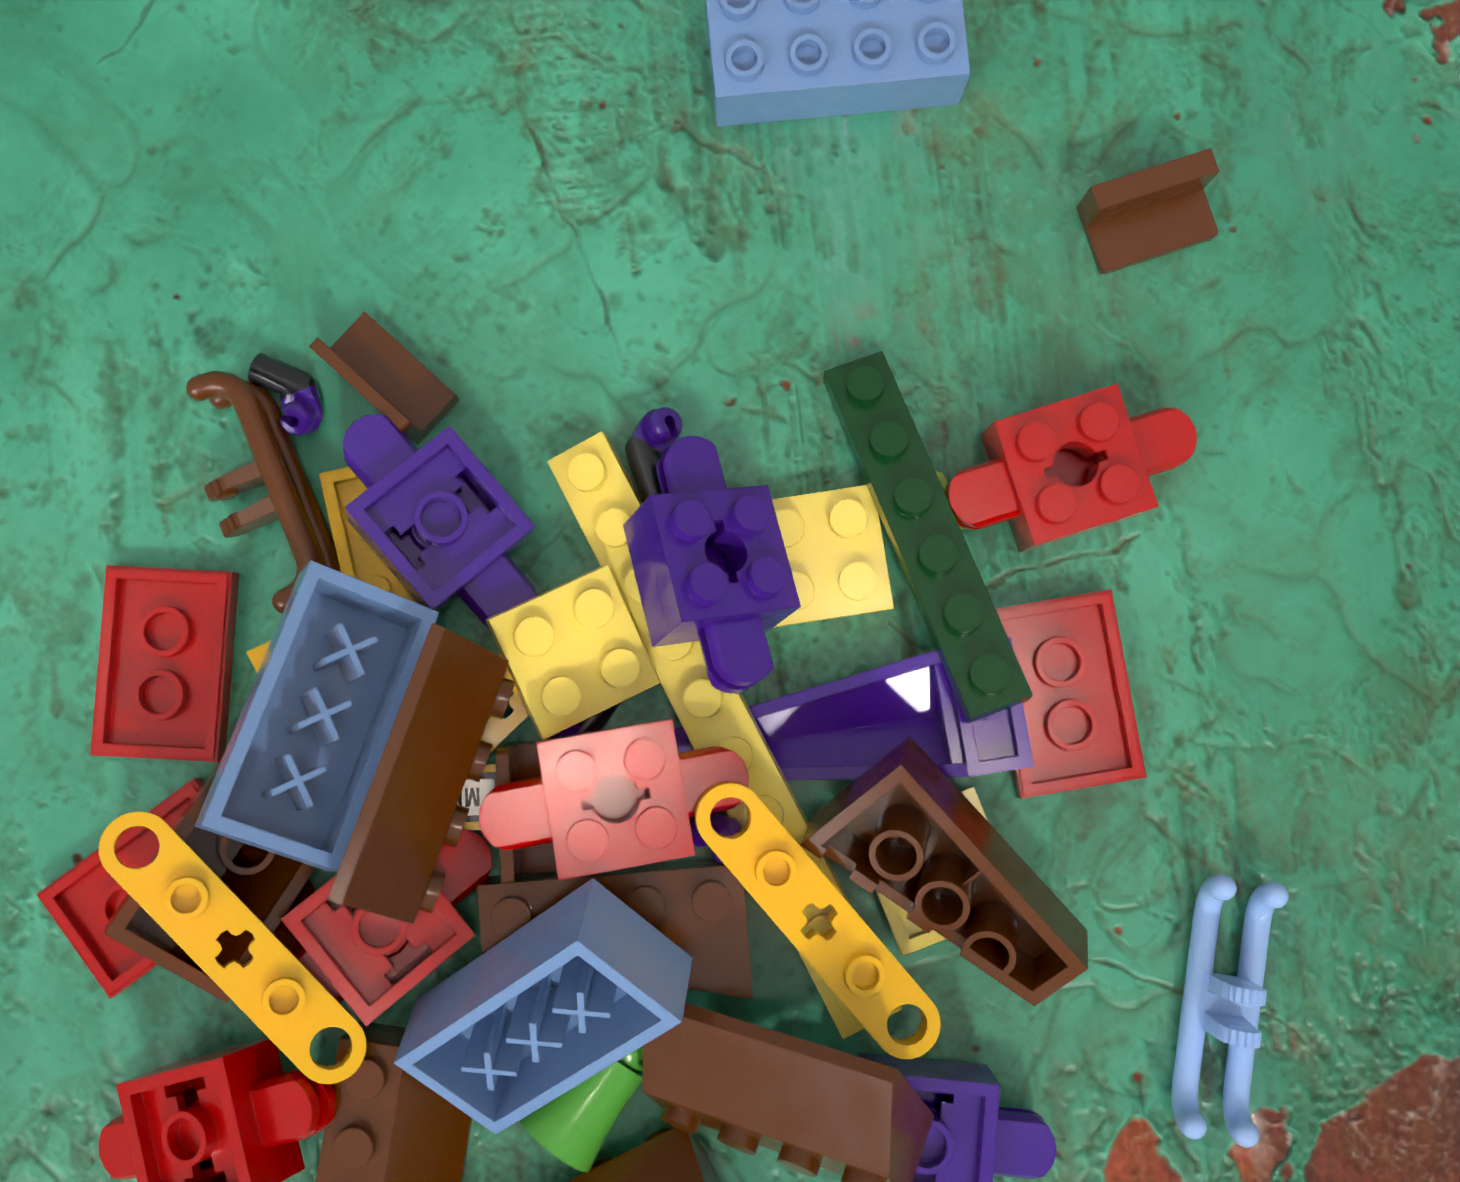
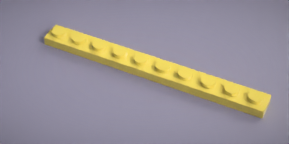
M601 431L548 460L547 462L600 566L608 565L658 679L693 748L696 750L720 746L736 752L744 761L748 770L749 789L759 797L850 904L826 855H823L820 859L800 845L809 823L742 694L724 693L711 685L699 641L652 647L623 524L641 506L642 501L608 436ZM743 801L733 809L726 810L729 817L736 818L742 827L746 826L748 809ZM812 903L806 906L802 913L805 915L807 923L801 929V932L806 934L808 931L815 929L821 935L827 933L832 926L828 923L826 917L833 910L832 906L829 904L821 910ZM798 951L842 1038L845 1039L865 1029ZM903 1005L895 1008L890 1015L902 1010Z

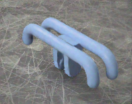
M1215 874L1207 877L1201 885L1193 911L1172 1077V1110L1178 1128L1187 1138L1195 1140L1205 1135L1207 1125L1204 1117L1200 1114L1198 1090L1205 1032H1208L1216 1039H1219V1041L1228 1043L1222 1097L1223 1117L1232 1139L1238 1145L1248 1148L1256 1145L1260 1138L1259 1130L1252 1122L1250 1115V1089L1255 1049L1260 1048L1262 1033L1258 1031L1260 1008L1266 1004L1267 990L1263 989L1270 926L1275 908H1281L1287 904L1289 894L1287 889L1277 882H1265L1258 885L1251 894L1246 906L1237 976L1213 973L1221 908L1224 900L1231 899L1237 891L1236 883L1230 876Z

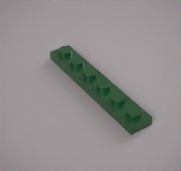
M883 351L824 371L823 382L967 724L1029 701L1033 696L1032 691Z

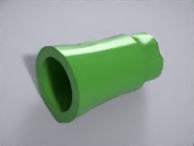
M643 1046L519 1120L520 1124L542 1147L559 1160L576 1170L589 1172L606 1136L628 1100L643 1081Z

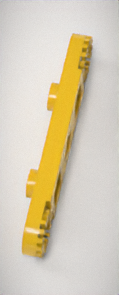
M731 781L716 783L707 790L705 789L699 800H697L694 819L697 831L707 845L886 1053L899 1059H914L928 1052L937 1041L941 1027L940 1015L932 1000L752 790L743 784ZM728 797L742 800L748 809L746 826L741 829V832L735 833L732 836H724L717 833L710 823V814L714 805ZM811 903L820 910L829 904L833 908L826 917L832 927L824 935H821L815 929L808 931L806 934L801 932V929L807 923V919L802 911ZM904 1004L917 1006L922 1014L920 1015L922 1023H919V1031L916 1030L914 1032L915 1035L913 1037L911 1035L908 1036V1039L891 1037L887 1029V1021L891 1012Z
M130 812L119 816L106 827L99 842V857L105 870L306 1077L317 1083L334 1084L349 1078L358 1070L366 1053V1037L359 1023L162 818L148 812ZM130 827H147L159 839V853L155 860L145 867L133 868L126 866L116 855L118 837ZM226 930L235 936L245 930L249 931L254 937L247 946L252 958L244 965L235 959L222 965L216 959V956L222 950V946L217 940L218 936ZM327 1027L341 1028L347 1032L350 1038L348 1054L344 1056L341 1062H337L336 1065L324 1066L323 1064H318L310 1055V1044L313 1037L320 1030Z

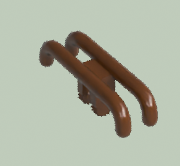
M211 371L198 374L188 380L186 393L194 401L209 399V402L216 409L222 410L233 406L255 459L254 462L208 482L209 484L205 485L204 489L209 501L217 502L230 500L240 493L265 485L268 496L224 518L223 521H220L219 526L224 537L232 538L244 535L279 519L297 565L296 576L293 581L286 587L278 590L272 598L273 607L278 612L283 613L299 573L311 560L341 572L335 543L290 433L281 426L279 419L283 416L271 394L261 386L253 382L244 381L234 373Z

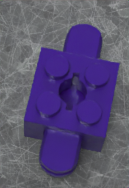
M365 415L350 425L342 442L345 462L367 487V490L344 507L347 521L418 604L439 612L456 597L460 596L478 619L489 628L485 619L537 596L533 584L508 556L529 539L535 525L450 425L420 449H417L408 437L394 425L391 419L384 415Z
M689 435L675 441L656 463V471L662 494L650 495L623 524L652 647L699 641L711 685L724 693L738 694L763 680L773 670V660L765 632L771 630L799 609L801 605L768 485L727 488L716 446L711 441L702 437ZM725 558H727V560H728V562H729V564H730V575H729V567H728V565H727V563H726Z
M858 1052V1057L897 1068L934 1114L913 1182H993V1175L1035 1179L1045 1176L1053 1166L1057 1150L1055 1138L1049 1126L1033 1110L999 1107L1000 1083L986 1064L924 1058L899 1059L891 1055Z

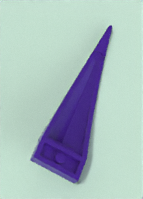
M1008 637V639H1009V641H1010V643H1011V646H1012V648H1013L1012 639H1011V637ZM937 650L749 706L786 780L857 779L909 736L947 777H972L1034 767L1023 703L967 724ZM683 726L674 729L678 753L695 750Z

